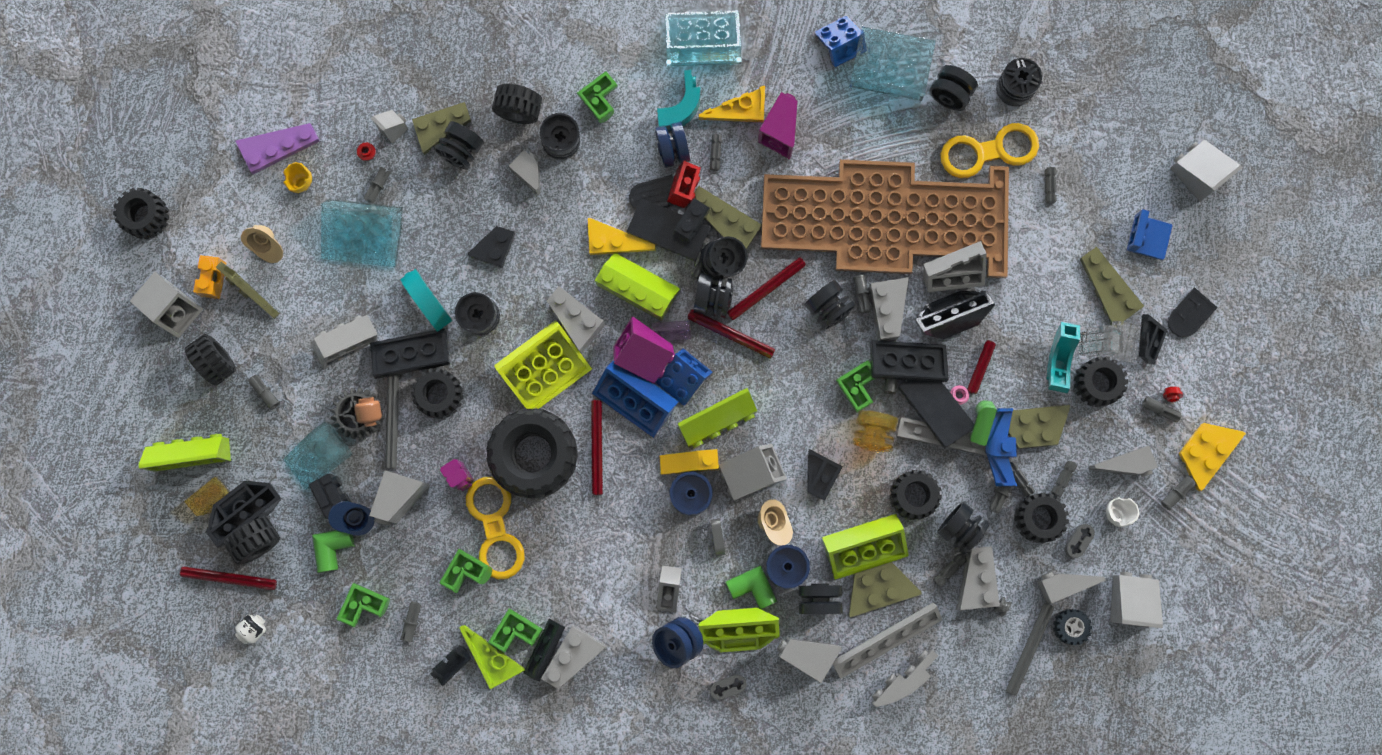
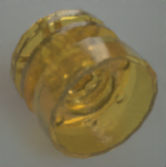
M858 411L856 424L863 427L864 430L854 431V435L861 438H853L852 444L871 452H892L893 446L887 443H893L895 439L888 436L887 433L896 432L899 419L880 412Z

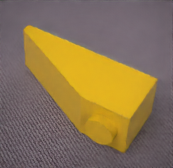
M713 449L660 455L661 475L719 471L718 451Z

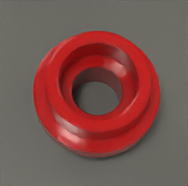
M364 142L358 146L357 155L361 160L369 161L375 157L376 149L371 143ZM369 149L368 153L366 154L363 153V150Z
M1172 386L1164 389L1163 398L1168 402H1177L1183 397V392L1179 387Z

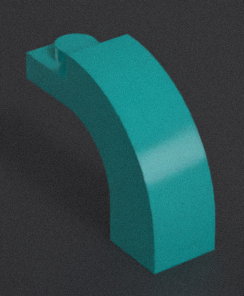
M684 70L685 95L682 101L673 107L657 108L659 127L665 126L668 132H670V125L672 123L681 121L682 126L688 124L699 108L700 87H696V76H692L691 70Z
M416 268L406 273L400 279L411 298L437 332L453 321Z
M1061 322L1057 329L1047 367L1046 380H1049L1048 390L1067 394L1070 390V369L1075 349L1080 341V325Z

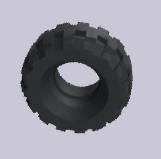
M538 408L520 409L505 416L492 430L486 448L487 464L496 482L511 494L528 499L546 497L561 489L574 473L578 458L576 440L568 425L555 414ZM529 436H538L545 439L551 449L549 463L545 468L537 472L523 470L515 459L517 446L523 439Z

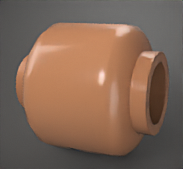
M374 397L359 399V403L355 404L357 422L364 423L365 427L377 425L376 421L382 418L380 402L374 400Z

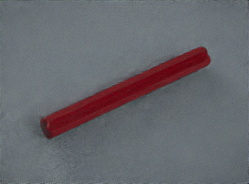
M801 257L796 259L730 309L727 313L730 319L735 320L804 268L806 265L805 261Z
M693 309L690 310L687 316L689 320L767 358H772L775 352L774 348L703 314L693 313Z
M592 400V494L602 495L601 400Z
M181 567L180 577L268 590H275L277 586V580L191 567Z

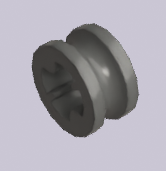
M1005 597L999 600L1000 606L993 609L994 612H999L1001 617L1007 613L1012 605L1010 601L1006 602Z

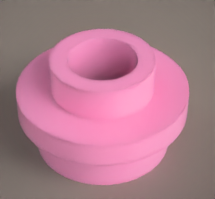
M955 386L950 391L959 405L966 403L969 399V392L964 386ZM957 392H960L962 394L961 399H958L956 397Z

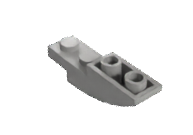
M931 649L928 651L924 650L917 659L919 661L915 666L910 665L904 672L905 677L898 673L890 675L885 681L887 685L882 690L878 689L873 694L871 703L876 707L887 705L917 690L931 677L925 670L938 655Z

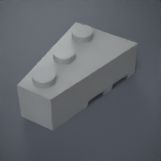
M981 241L923 264V281L927 291L936 292L985 286L987 253Z
M909 277L871 283L868 287L878 341H896L900 337Z
M560 286L557 287L547 300L560 323L582 354L605 326L604 321Z
M367 315L363 317L357 316L345 325L344 323L338 324L329 332L323 331L318 333L313 340V351L323 370L329 367L328 363L337 358L341 361L345 358V354L352 351L357 352L370 345V342L377 341L378 334Z
M992 546L970 549L966 554V563L964 565L962 584L960 585V595L956 610L1000 606Z
M572 626L541 679L559 689L603 651L607 645L578 627Z

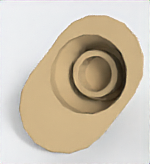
M254 225L253 228H247L242 232L241 241L244 246L261 259L269 263L281 261L283 249L275 240L271 229L262 225Z
M777 500L766 501L758 514L759 527L765 531L772 543L779 546L786 545L792 539L793 531L785 507Z

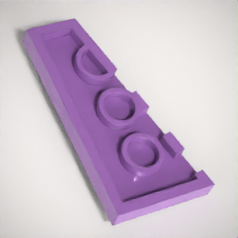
M310 123L236 140L252 174L320 142Z

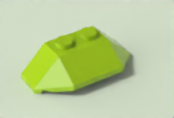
M759 608L719 610L699 623L703 644L719 652L760 650L772 640L780 637L779 618Z

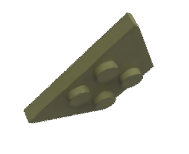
M1070 405L1013 410L1008 435L1016 437L1017 449L1058 445Z
M890 562L854 574L848 615L849 617L860 615L921 595L922 593Z

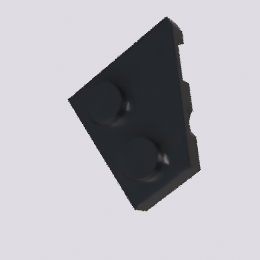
M496 226L468 252V257L503 268L515 232Z
M1142 314L1138 356L1146 363L1155 365L1168 330L1148 314Z
M809 449L807 492L825 501L843 466Z

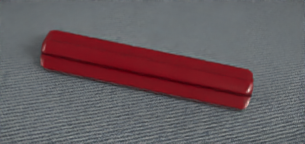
M987 340L984 344L967 388L971 394L978 393L996 343Z

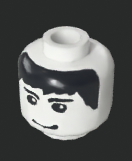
M257 614L255 616L246 615L235 627L237 632L235 636L244 644H254L266 631L264 626L265 620Z

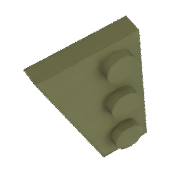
M465 102L412 119L424 155L430 152L429 150L436 144H440L438 141L440 138H447L444 131L450 121L457 122L463 126L471 122Z

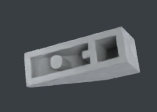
M1146 446L1091 465L1089 468L1094 471L1133 476L1140 474L1141 477L1153 474L1152 470L1158 468L1150 446Z
M1048 572L1042 575V579L1037 581L1046 603H1054L1104 582L1106 579L1100 576L1053 574V572Z

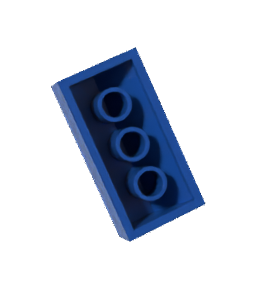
M614 360L605 368L592 392L594 396L653 438L679 402L652 382L614 364Z

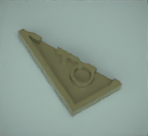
M222 262L216 266L226 276L225 279L232 286L236 285L240 288L238 292L246 299L250 297L274 319L280 314L233 269Z

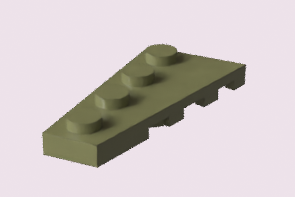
M698 186L694 192V199L710 208L705 220L722 237L730 236L740 240L747 250L761 229L762 224Z
M1097 246L1080 258L1084 270L1095 288L1094 291L1103 305V311L1111 322L1112 330L1144 307Z

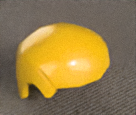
M295 162L289 164L283 171L285 175L283 183L292 193H302L309 189L312 183V174L302 163Z

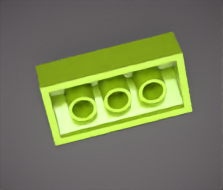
M614 253L603 265L595 279L598 287L661 322L680 291V288L617 253Z
M745 388L677 424L688 448L693 446L695 449L704 444L703 440L709 437L713 440L721 435V431L725 429L730 431L738 427L737 423L740 421L748 422L754 419L757 409L748 388Z
M212 434L210 438L203 439V437H192L191 441L185 442L183 439L172 440L171 444H165V442L152 443V446L145 447L138 464L139 469L157 472L231 461L229 438L223 437L222 434Z
M897 514L822 537L827 559L835 580L909 556L905 531Z

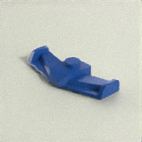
M1013 408L997 409L987 445H985V453L989 460L996 487L1017 486L1009 458L1017 457L1016 437H1008Z

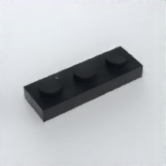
M548 619L525 667L524 674L540 682L565 626L555 620Z

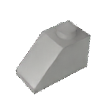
M393 110L374 115L371 118L379 131L391 143H394L408 130L405 124L407 120L400 113L396 114Z
M523 150L509 165V168L515 176L539 195L541 193L540 167L537 162L539 159L530 152L528 154Z
M662 566L657 610L676 613L682 568Z

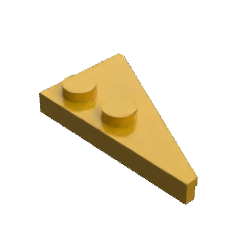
M761 86L753 92L744 93L740 97L725 101L722 105L713 109L704 110L703 113L699 114V120L764 122L765 86Z
M588 218L590 255L656 251L655 244Z

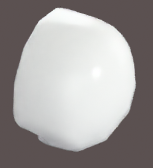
M1118 497L1107 504L1106 515L1113 525L1127 527L1138 520L1139 509L1132 499Z

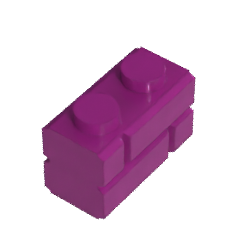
M453 459L441 467L440 471L447 478L446 481L451 488L463 492L472 486L471 483L474 478L468 472L463 462Z

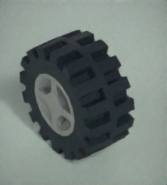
M1066 609L1059 612L1060 614L1056 615V620L1053 621V631L1056 632V637L1061 642L1069 645H1080L1084 641L1086 642L1088 636L1092 634L1090 633V630H1092L1090 623L1092 622L1087 618L1088 616L1076 609Z

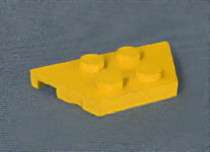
M1202 423L1178 454L1182 462L1186 464V470L1195 481V487L1199 492L1206 487L1244 437L1245 432Z

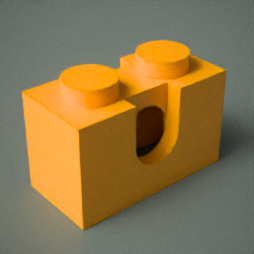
M200 255L198 269L201 272L199 280L195 279L193 290L195 294L201 297L220 299L224 274L216 266L220 262L226 265L225 261L219 257ZM214 272L217 273L216 282L213 281Z

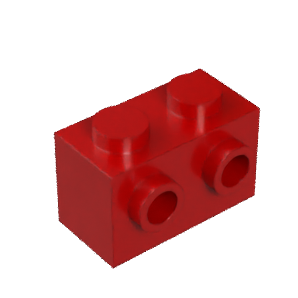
M686 161L680 164L676 169L667 202L685 208L688 203L692 202L695 197V187H697L700 180L699 173L701 167Z

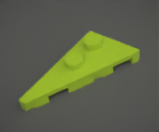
M466 625L459 627L490 689L525 671L524 667L489 644L487 640Z

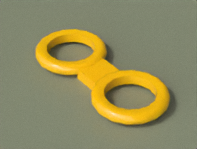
M1011 123L1002 127L997 133L995 140L982 143L966 135L955 136L943 145L940 153L941 163L951 176L957 178L974 176L982 169L985 162L1002 159L1005 163L1013 166H1021L1031 162L1037 155L1039 140L1035 131L1021 123ZM1019 131L1029 138L1031 149L1026 156L1015 158L1005 152L1003 138L1007 133ZM957 144L971 146L977 155L976 164L968 170L955 168L949 161V150Z
M482 477L472 484L466 494V507L476 520L483 522L487 538L481 545L479 560L489 566L487 552L491 545L498 541L509 542L516 550L517 558L515 564L509 570L503 572L492 568L491 574L492 578L498 580L508 579L518 573L525 560L524 548L521 542L515 536L506 533L503 516L508 512L511 505V493L503 489L494 477ZM492 484L501 490L503 504L497 512L485 515L476 509L474 496L480 487Z

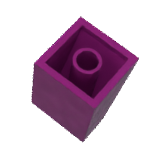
M781 92L759 129L758 143L791 159L795 143L798 100L789 93L784 94Z
M631 317L613 346L614 364L652 383H655L658 378L660 379L663 376L667 363L670 364L675 356L671 343L634 317Z

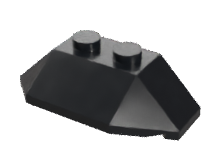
M959 291L926 304L915 320L923 334L944 340L978 326L995 306V303L986 291Z
M243 481L213 505L206 533L216 547L219 548L224 545L223 543L227 537L241 526L272 513L282 498L271 483Z

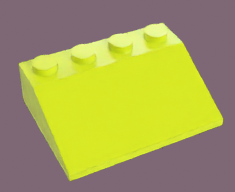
M556 320L494 365L498 373L527 409L541 408L592 370Z

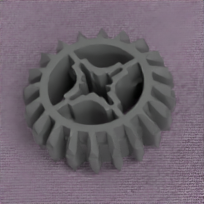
M360 387L357 389V392L354 388H351L350 394L346 390L343 391L344 397L338 395L337 398L340 401L333 402V405L336 406V409H331V412L335 413V415L330 418L336 421L333 426L335 428L339 427L337 432H344V437L347 438L351 436V439H356L358 435L360 439H363L364 433L366 436H371L369 430L371 429L376 432L377 429L374 426L365 427L364 423H358L354 412L355 404L359 403L358 399L374 397L375 400L376 395L374 393L370 394L368 389L363 392V389ZM350 402L349 409L344 411L346 405ZM344 419H352L356 428H349ZM376 421V424L381 425V422Z

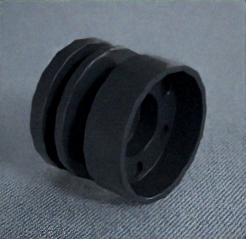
M1017 58L1009 62L996 85L997 95L1002 102L1015 107L1028 103L1042 83L1043 76L1037 63L1027 58Z
M555 113L548 116L542 122L540 139L544 151L550 157L557 160L568 159L578 151L580 132L577 122L571 116L564 113ZM560 136H563L564 139H562L561 142H558Z
M450 121L444 131L449 140L440 138L438 140L440 144L435 145L434 151L451 165L468 170L470 167L469 162L474 160V157L469 152L478 153L484 141L469 128Z
M730 236L721 237L709 242L704 246L700 255L702 269L707 275H713L715 279L720 277L724 279L739 274L745 268L748 259L747 250L743 243L737 238ZM718 256H720V258H723V262L721 260H718Z
M700 273L693 313L706 315L709 307H713V316H717L718 308L722 309L721 317L726 318L733 296L732 279L728 278L726 286H722L723 277H720L717 285L713 284V275Z
M836 280L826 284L804 304L812 315L819 311L822 313L817 319L818 323L827 319L822 325L824 330L839 324L856 306L853 301L844 305L850 298L848 295L839 299L838 296L843 289Z
M472 292L459 299L455 307V317L461 328L474 335L482 336L496 329L500 321V311L496 303L482 293ZM478 311H480L481 313H483V314L481 315V319H478V318L476 317V316H478V313H477Z
M964 501L949 514L937 530V534L946 541L955 536L956 540L953 547L957 548L962 544L959 552L963 555L981 541L990 525L986 520L980 523L982 519L980 515L971 520L970 517L973 509Z

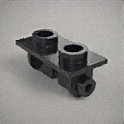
M455 646L445 657L448 662L446 663L442 660L432 669L431 676L438 679L441 686H444L471 659L464 646Z

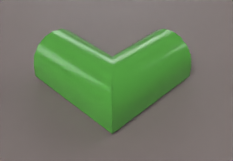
M605 71L577 92V95L600 123H604L614 114V109L604 97L615 90L618 85Z
M869 360L836 380L856 413L873 403L863 387L875 379L872 378Z
M983 400L976 405L975 412L977 418L970 441L976 444L987 445L997 411L993 402Z
M337 530L312 535L317 573L338 570L336 550L355 547L353 535Z
M458 549L440 584L458 593L466 577L479 584H485L491 577L492 568L465 551Z
M761 565L725 581L733 599L752 592L759 609L777 602Z
M353 583L336 620L356 627L363 610L382 617L389 606L390 598Z
M509 608L488 643L503 653L507 651L515 636L533 646L543 629Z

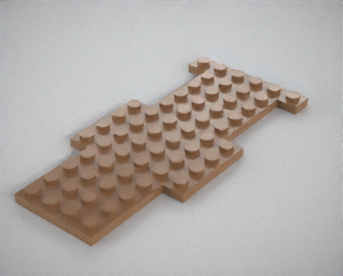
M840 159L839 177L764 174L761 249L836 252V271L912 274L913 256L942 257L981 241L987 253V278H1007L1009 167L990 166L988 170V184L915 181V163Z

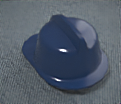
M348 501L339 502L334 505L328 515L329 524L333 529L357 536L368 533L374 526L375 518L369 516L371 510L366 506Z

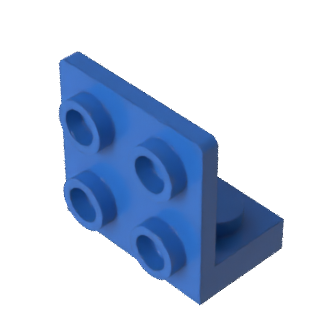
M847 16L839 18L837 21L815 31L817 38L829 49L831 63L834 67L867 51L864 33Z
M1142 209L1134 217L1126 251L1163 260L1165 259L1173 225L1148 218L1150 211Z
M683 348L675 354L672 362L666 366L663 376L660 379L658 378L656 383L685 406L700 385L710 377L712 371Z

